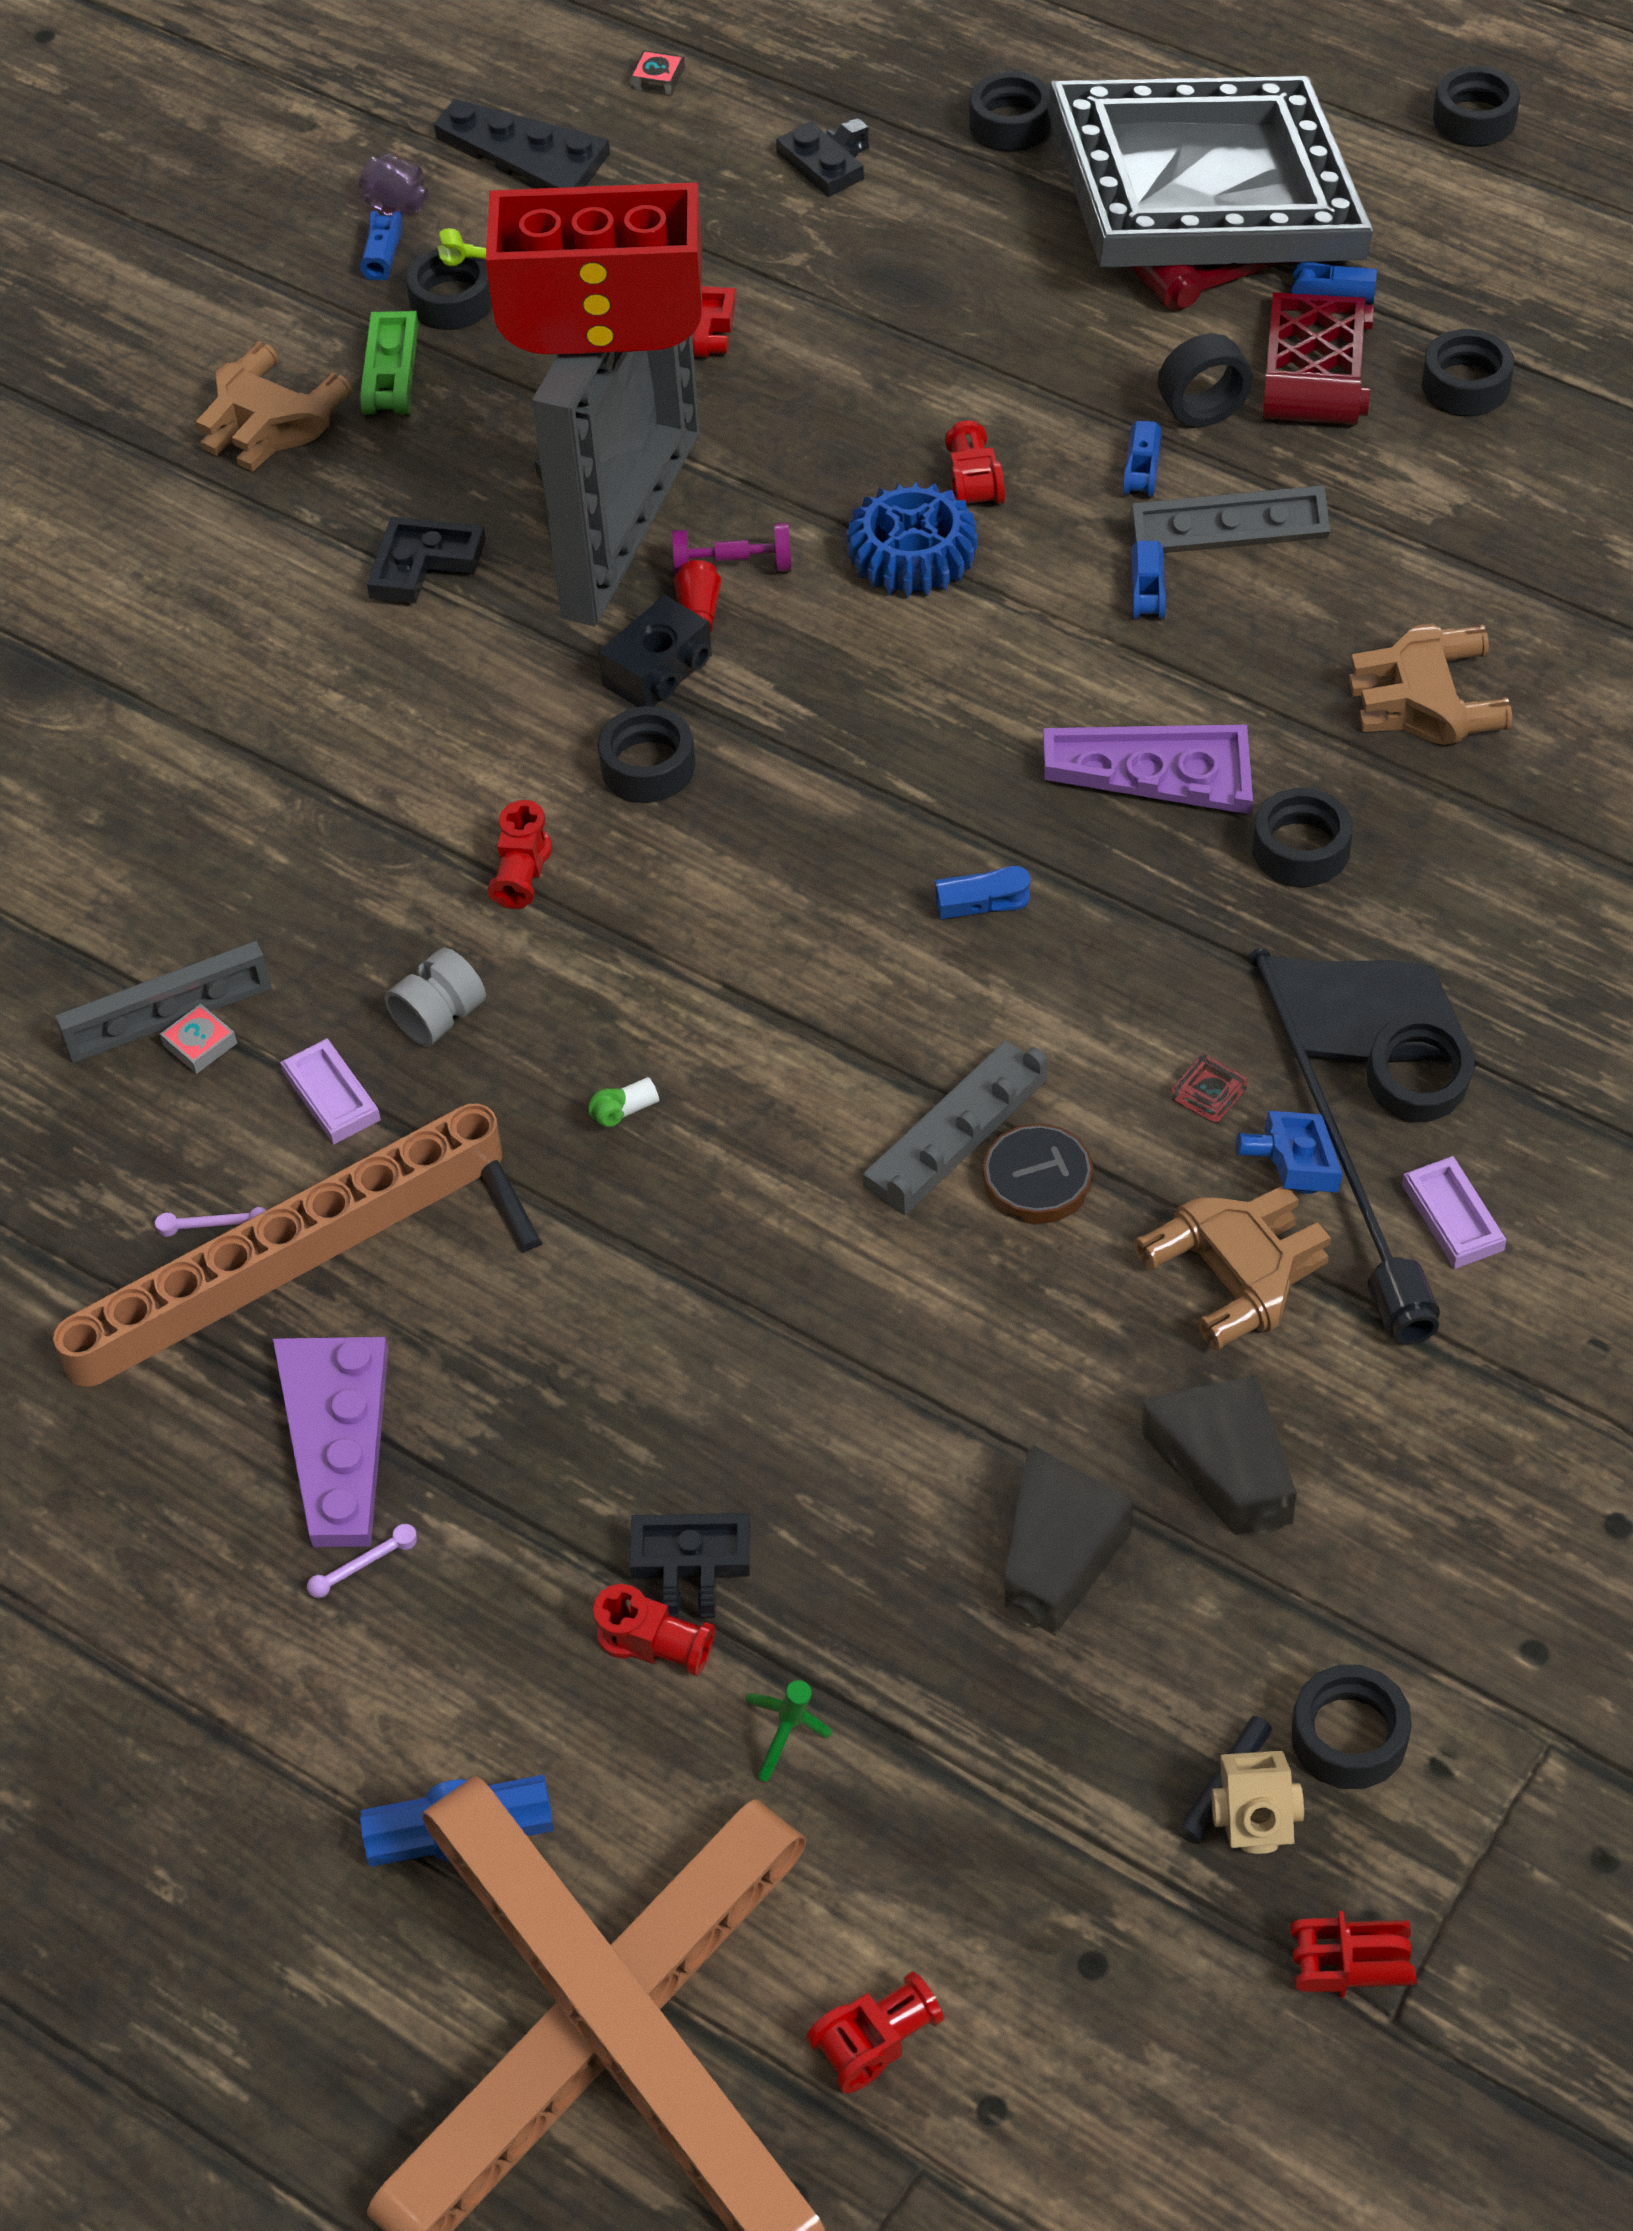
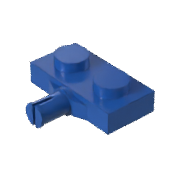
M1268 1111L1264 1127L1266 1135L1238 1132L1235 1144L1237 1156L1268 1157L1276 1165L1284 1189H1293L1304 1194H1313L1318 1191L1339 1192L1343 1173L1321 1114Z

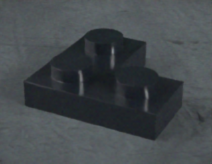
M391 516L367 582L369 598L416 603L428 569L475 574L486 541L484 526Z

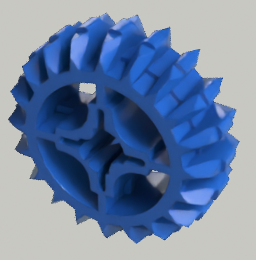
M917 481L910 488H903L899 483H896L893 491L889 492L879 488L875 498L864 497L862 506L853 510L849 529H847L848 555L851 559V564L855 565L858 571L859 578H868L872 588L884 585L888 595L897 589L904 590L907 597L910 596L912 591L921 590L928 596L932 587L936 586L946 591L950 580L961 581L964 570L971 569L975 549L978 548L976 521L974 520L973 513L969 512L966 501L956 500L952 490L940 493L936 483L927 489L920 488Z

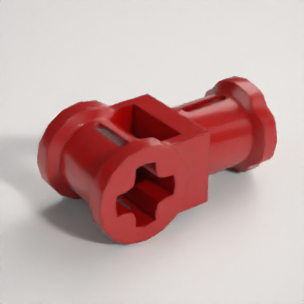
M976 421L958 422L945 434V444L947 450L951 452L950 476L954 497L956 500H965L966 504L993 500L997 505L1004 504L1005 487L1001 464L999 461H996L993 447L985 448L988 439L985 428ZM966 434H969L971 437L970 446H968Z
M530 800L512 802L499 815L501 834L497 848L500 863L496 877L489 882L488 895L491 900L505 908L523 909L533 902V877L540 878L543 863L552 852L551 839L548 833L543 831L545 813L539 804Z
M617 1584L609 1586L601 1591L595 1599L593 1612L595 1622L598 1625L596 1630L599 1645L605 1653L622 1659L634 1657L651 1664H655L657 1657L686 1666L687 1673L696 1677L704 1669L715 1638V1625L705 1622L702 1626H698L669 1616L668 1605L645 1598L640 1590L631 1585ZM627 1600L630 1601L631 1607H628ZM614 1636L617 1637V1643L614 1642Z
M914 1971L904 1976V1985L875 2003L870 1994L867 1993L851 2004L838 2006L829 2011L808 2031L806 2041L813 2050H821L839 2075L836 2083L843 2093L850 2094L867 2086L885 2070L887 2065L902 2056V2040L928 2023L936 2027L944 2021L943 2012L936 1997L921 1976L917 1975Z

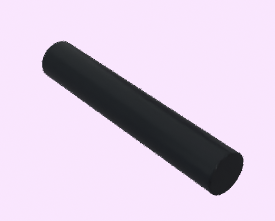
M494 1160L482 1169L481 1176L522 1253L541 1246L542 1241L499 1161Z
M1252 1716L1227 1754L1258 1752L1272 1731L1271 1725L1261 1717ZM1221 1764L1178 1828V1833L1190 1843L1198 1844L1213 1822L1211 1790L1222 1788Z

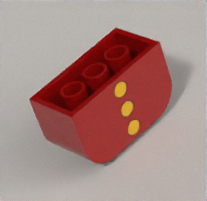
M698 182L490 190L486 267L493 317L496 327L502 336L514 346L536 354L654 351L674 347L688 339L697 329L702 316V231Z

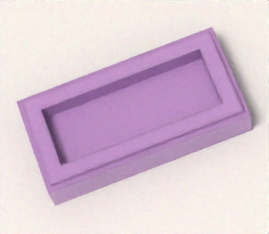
M328 1038L280 1062L283 1074L333 1145L381 1120L377 1106Z
M1454 1156L1403 1174V1188L1454 1269L1505 1250L1506 1238Z

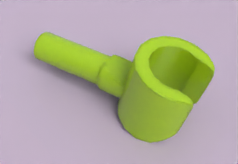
M452 228L440 231L439 237L443 246H438L437 248L441 260L446 265H458L465 258L486 259V248L464 244L459 231Z

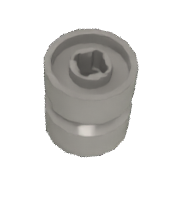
M446 947L438 949L418 966V976L414 974L405 976L388 990L384 997L386 1007L399 1028L413 1041L425 1047L433 1045L452 1029L454 1015L464 1019L482 1004L486 998L485 987L472 966L461 955Z

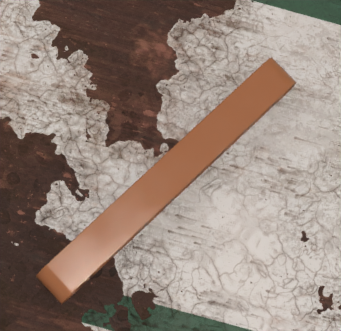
M481 1104L461 1106L67 1317L59 1323L53 1337L67 1378L73 1384L80 1387L99 1385L482 1177V1169L494 1160H498L500 1163L502 1160L503 1150L497 1118L494 1112Z
M474 1775L421 1813L423 1822L436 1844L729 2231H825L820 2219L490 1787L479 1776Z
M753 1799L744 1805L611 1944V1947L659 2009L671 1999L785 1877L804 1851L807 1840L805 1836L758 1799ZM557 2002L376 2192L367 2209V2216L383 2231H454L606 2068Z

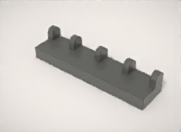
M1325 485L1132 503L1129 513L1130 529L1133 531L1134 544L1137 541H1159L1163 546L1164 553L1328 538L1330 534Z
M257 941L60 1013L55 1015L64 1045L72 1063L168 1028L200 1003L211 1012L272 989L264 955Z
M1005 1040L863 1173V1187L905 1216L1047 1081V1058L1045 1054L1036 1047H1032L1024 1053Z

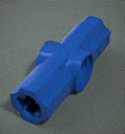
M545 1775L488 1785L526 1836L554 1831ZM449 1780L439 1783L426 1793V1798L361 1810V1830L369 1867L429 1855H435L440 1860L449 1861L427 1830L421 1813L467 1780Z

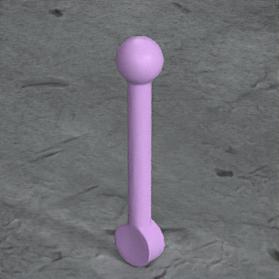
M256 1207L250 1213L176 1218L172 1213H163L156 1218L155 1226L161 1236L169 1237L174 1235L178 1229L241 1225L267 1210L264 1207Z
M409 1524L399 1525L394 1529L391 1539L326 1576H312L307 1584L308 1593L314 1598L325 1597L329 1593L330 1586L397 1548L401 1550L411 1549L417 1542L415 1528Z

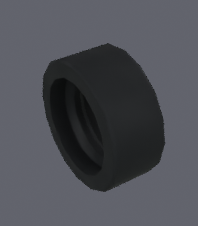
M1468 66L1450 71L1439 81L1436 89L1433 110L1435 127L1444 137L1465 145H1491L1504 140L1514 131L1517 122L1521 96L1518 84L1508 74L1490 67ZM1476 100L1487 102L1497 108L1486 111H1474L1462 108L1456 104L1463 101Z
M1006 71L994 73L981 79L972 88L969 99V126L973 136L983 145L997 150L1008 151L1027 149L1042 142L1050 133L1052 125L1048 114L1049 86L1039 77L1025 72ZM1003 106H1021L1032 110L1017 116H1003L990 112Z
M438 249L424 253L413 261L407 271L406 285L411 311H417L418 320L429 327L442 330L462 329L478 323L492 309L486 259L465 258L458 265L449 266L441 260ZM461 281L473 285L466 291L454 295H438L428 292L434 286L445 282Z
M1459 329L1446 332L1435 338L1426 349L1422 389L1430 402L1439 409L1449 413L1466 416L1489 413L1500 407L1510 395L1514 355L1508 344L1491 333L1475 329ZM1468 364L1484 368L1492 375L1480 380H1462L1449 375L1444 369L1449 366Z
M1208 333L1194 336L1183 342L1166 357L1159 370L1157 386L1163 400L1177 420L1186 426L1204 427L1217 424L1228 418L1244 404L1252 389L1253 373L1248 361L1234 341L1225 335ZM1227 366L1221 379L1211 388L1199 394L1183 395L1188 384L1199 373L1210 367Z
M643 706L628 709L616 715L601 730L597 744L600 769L604 783L614 794L636 802L650 803L660 801L682 791L693 778L696 765L694 740L690 726L680 715L665 708ZM644 742L663 743L676 751L670 759L659 765L649 767L631 766L617 758L623 750L634 744Z
M1299 787L1279 791L1266 799L1255 814L1253 856L1261 870L1272 879L1284 884L1310 887L1326 883L1339 875L1350 859L1353 819L1347 807L1329 793L1315 788ZM1294 823L1311 824L1327 832L1333 838V841L1323 848L1311 851L1294 850L1280 844L1272 837V833L1282 826Z
M1430 1012L1404 1014L1390 1020L1377 1033L1366 1065L1367 1085L1376 1102L1391 1115L1410 1122L1434 1121L1449 1115L1463 1101L1475 1069L1473 1048L1465 1033L1447 1018ZM1406 1042H1424L1437 1047L1449 1058L1452 1064L1450 1082L1443 1089L1434 1093H1417L1402 1087L1392 1078L1388 1071V1059L1391 1052L1398 1045Z
M1335 1665L1317 1672L1301 1688L1294 1706L1292 1718L1293 1749L1302 1766L1319 1781L1341 1789L1369 1788L1386 1781L1402 1764L1412 1728L1410 1705L1400 1687L1384 1673L1363 1665ZM1337 1700H1356L1370 1705L1383 1715L1387 1722L1388 1734L1385 1742L1380 1748L1365 1754H1347L1333 1749L1322 1741L1315 1732V1718L1318 1710L1322 1706Z

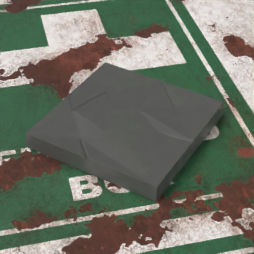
M1309 77L1051 82L1048 114L1100 267L1230 264L1233 262L1238 264L1367 260L1373 229Z
M692 335L684 342L663 350L558 354L532 399L546 508L549 511L548 523L561 619L590 626H596L599 623L700 434Z

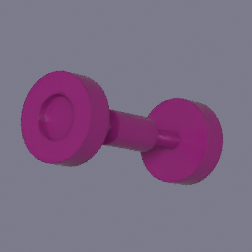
M788 522L774 523L775 543L749 545L748 540L714 542L715 547L689 549L687 529L672 530L675 575L678 573L679 567L688 562L690 558L715 557L716 562L750 559L749 554L776 553L777 572L792 571Z

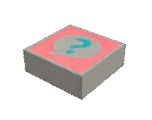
M201 1003L160 1033L163 1046L196 1074L237 1044L234 1031Z

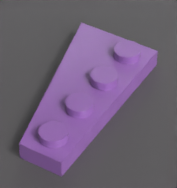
M1247 724L1044 728L1045 780L1252 815L1253 794Z
M386 1337L273 1339L312 1546H371L389 1351Z

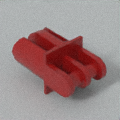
M1339 1911L1338 1918L1300 1919L1290 1925L1291 1936L1298 1939V1947L1293 1950L1292 1954L1294 1963L1300 1965L1301 1974L1295 1978V1986L1299 1991L1340 1992V1998H1345L1347 1987L1413 1986L1417 1983L1415 1967L1409 1963L1411 1957L1410 1940H1408L1411 1936L1409 1920L1345 1922L1344 1911ZM1317 1939H1334L1335 1944L1317 1945ZM1319 1965H1337V1971H1320Z

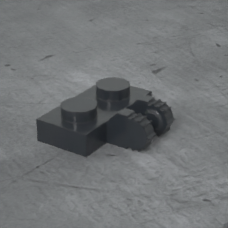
M750 1513L632 1515L630 1544L631 1578H664L663 1604L668 1605L669 1616L678 1618L681 1611L679 1578L701 1577V1590L698 1592V1609L701 1611L702 1618H716V1577H750Z

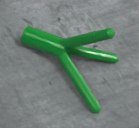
M796 1680L791 1682L787 1687L783 1700L755 1693H749L746 1696V1702L749 1705L779 1712L780 1724L758 1774V1778L762 1782L769 1781L792 1727L802 1723L823 1738H828L831 1735L830 1727L806 1710L812 1692L810 1686L804 1681Z

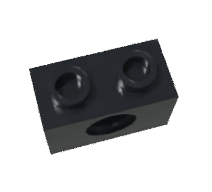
M663 595L598 651L602 686L636 707H654L662 699L668 698L676 687L691 673L701 669L712 656L709 621Z

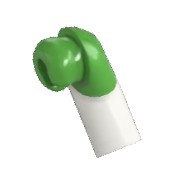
M647 1077L624 1088L598 1090L591 1097L588 1110L591 1118L596 1120L599 1125L612 1127L617 1125L624 1117L659 1102V1096L653 1082Z

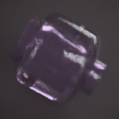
M391 152L385 153L379 158L376 156L372 157L365 166L359 182V188L363 190V198L367 205L387 216H393L395 211H400L402 218L407 216L411 210L418 213L423 207L429 191L428 188L423 186V170L418 165Z

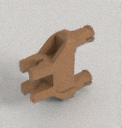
M256 341L242 358L235 363H224L216 371L218 397L196 420L197 429L208 434L200 442L202 450L217 456L233 442L234 446L244 450L236 457L238 465L253 472L275 451L301 446L318 438L329 427L330 415L352 394L351 385L343 376L339 375L337 377L336 373L333 372L329 373L325 380L310 394L297 393L266 380L262 377L272 367L277 365L278 356L270 345L265 344L263 346V342Z
M1434 623L1417 625L1410 629L1391 648L1352 654L1351 665L1354 674H1349V686L1352 696H1361L1364 710H1359L1362 731L1404 730L1426 741L1446 745L1461 743L1463 739L1467 738L1468 734L1502 729L1510 730L1512 727V710L1508 698L1502 697L1496 700L1464 703L1456 694L1447 661L1488 656L1489 640L1484 624L1475 627L1441 630V627L1436 626Z
M1281 1186L1250 1202L1223 1198L1194 1199L1179 1206L1174 1213L1173 1220L1134 1240V1247L1138 1257L1142 1262L1145 1261V1266L1150 1271L1157 1269L1161 1264L1188 1250L1199 1253L1236 1298L1230 1304L1198 1320V1327L1205 1341L1214 1338L1210 1341L1209 1346L1215 1351L1222 1349L1226 1344L1254 1329L1259 1332H1269L1277 1328L1283 1315L1290 1285L1328 1263L1329 1256L1323 1248L1330 1245L1331 1237L1318 1222L1282 1240L1278 1239V1235L1296 1225V1217L1292 1214L1291 1210L1298 1207L1299 1199L1290 1189H1284Z

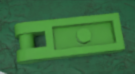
M417 311L371 312L361 386V410L363 415H377L379 410H394L395 414H410L411 387L419 327ZM379 388H393V391H379Z

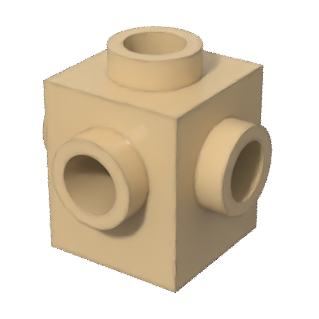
M1283 1751L1220 1755L1222 1788L1211 1790L1212 1815L1215 1827L1224 1826L1231 1848L1241 1847L1243 1851L1248 1853L1263 1854L1277 1850L1278 1845L1294 1844L1293 1822L1304 1820L1303 1793L1301 1784L1292 1783L1291 1770Z

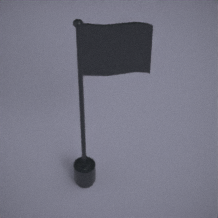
M1264 948L1255 949L1250 955V962L1252 965L1258 966L1382 1260V1263L1376 1267L1369 1277L1367 1285L1385 1330L1388 1334L1395 1336L1396 1341L1400 1344L1413 1345L1421 1343L1432 1337L1439 1328V1306L1420 1263L1412 1259L1392 1257L1308 1056L1367 1062L1377 1033L1390 1020L1407 1013L1430 1012L1447 1018L1461 1030L1462 1028L1433 966L1394 960L1321 962L1271 956ZM1406 1042L1398 1045L1391 1052L1388 1061L1437 1060L1450 1062L1449 1058L1437 1047L1424 1042ZM1474 1056V1064H1475V1067H1476L1477 1061H1476V1058H1475V1056Z

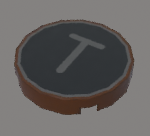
M1042 1123L1017 1126L1001 1134L987 1150L983 1163L985 1192L996 1209L1009 1216L1010 1212L1016 1216H1021L1022 1222L1032 1224L1057 1222L1075 1213L1082 1206L1085 1196L1091 1190L1093 1165L1090 1152L1077 1136L1061 1127Z

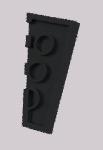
M457 99L452 100L434 124L436 139L477 160L486 157L494 161L496 169L507 175L516 172L528 178L529 186L535 189L586 187L610 155L609 139Z

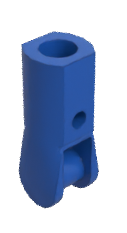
M371 211L367 238L360 262V270L367 280H387L390 276L396 248L402 236L403 221L400 211H395L393 216L379 215L378 211Z
M1301 262L1294 268L1293 277L1295 282L1292 285L1291 291L1292 294L1365 297L1366 304H1374L1377 269L1332 267L1314 262Z
M1135 421L1131 425L1123 480V495L1129 496L1130 491L1148 492V497H1154L1162 438L1161 427L1157 422Z
M1137 541L1130 551L1133 619H1139V614H1158L1159 619H1165L1166 596L1163 546L1159 541Z
M1010 866L985 874L979 873L935 880V899L940 919L988 911L1023 909L1030 900V891L1028 889L1030 886V874L1020 866Z

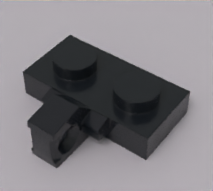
M857 118L841 124L837 131L830 129L825 133L810 121L776 138L777 153L826 196L830 197L864 180V165L855 157L870 146L868 143L869 127Z

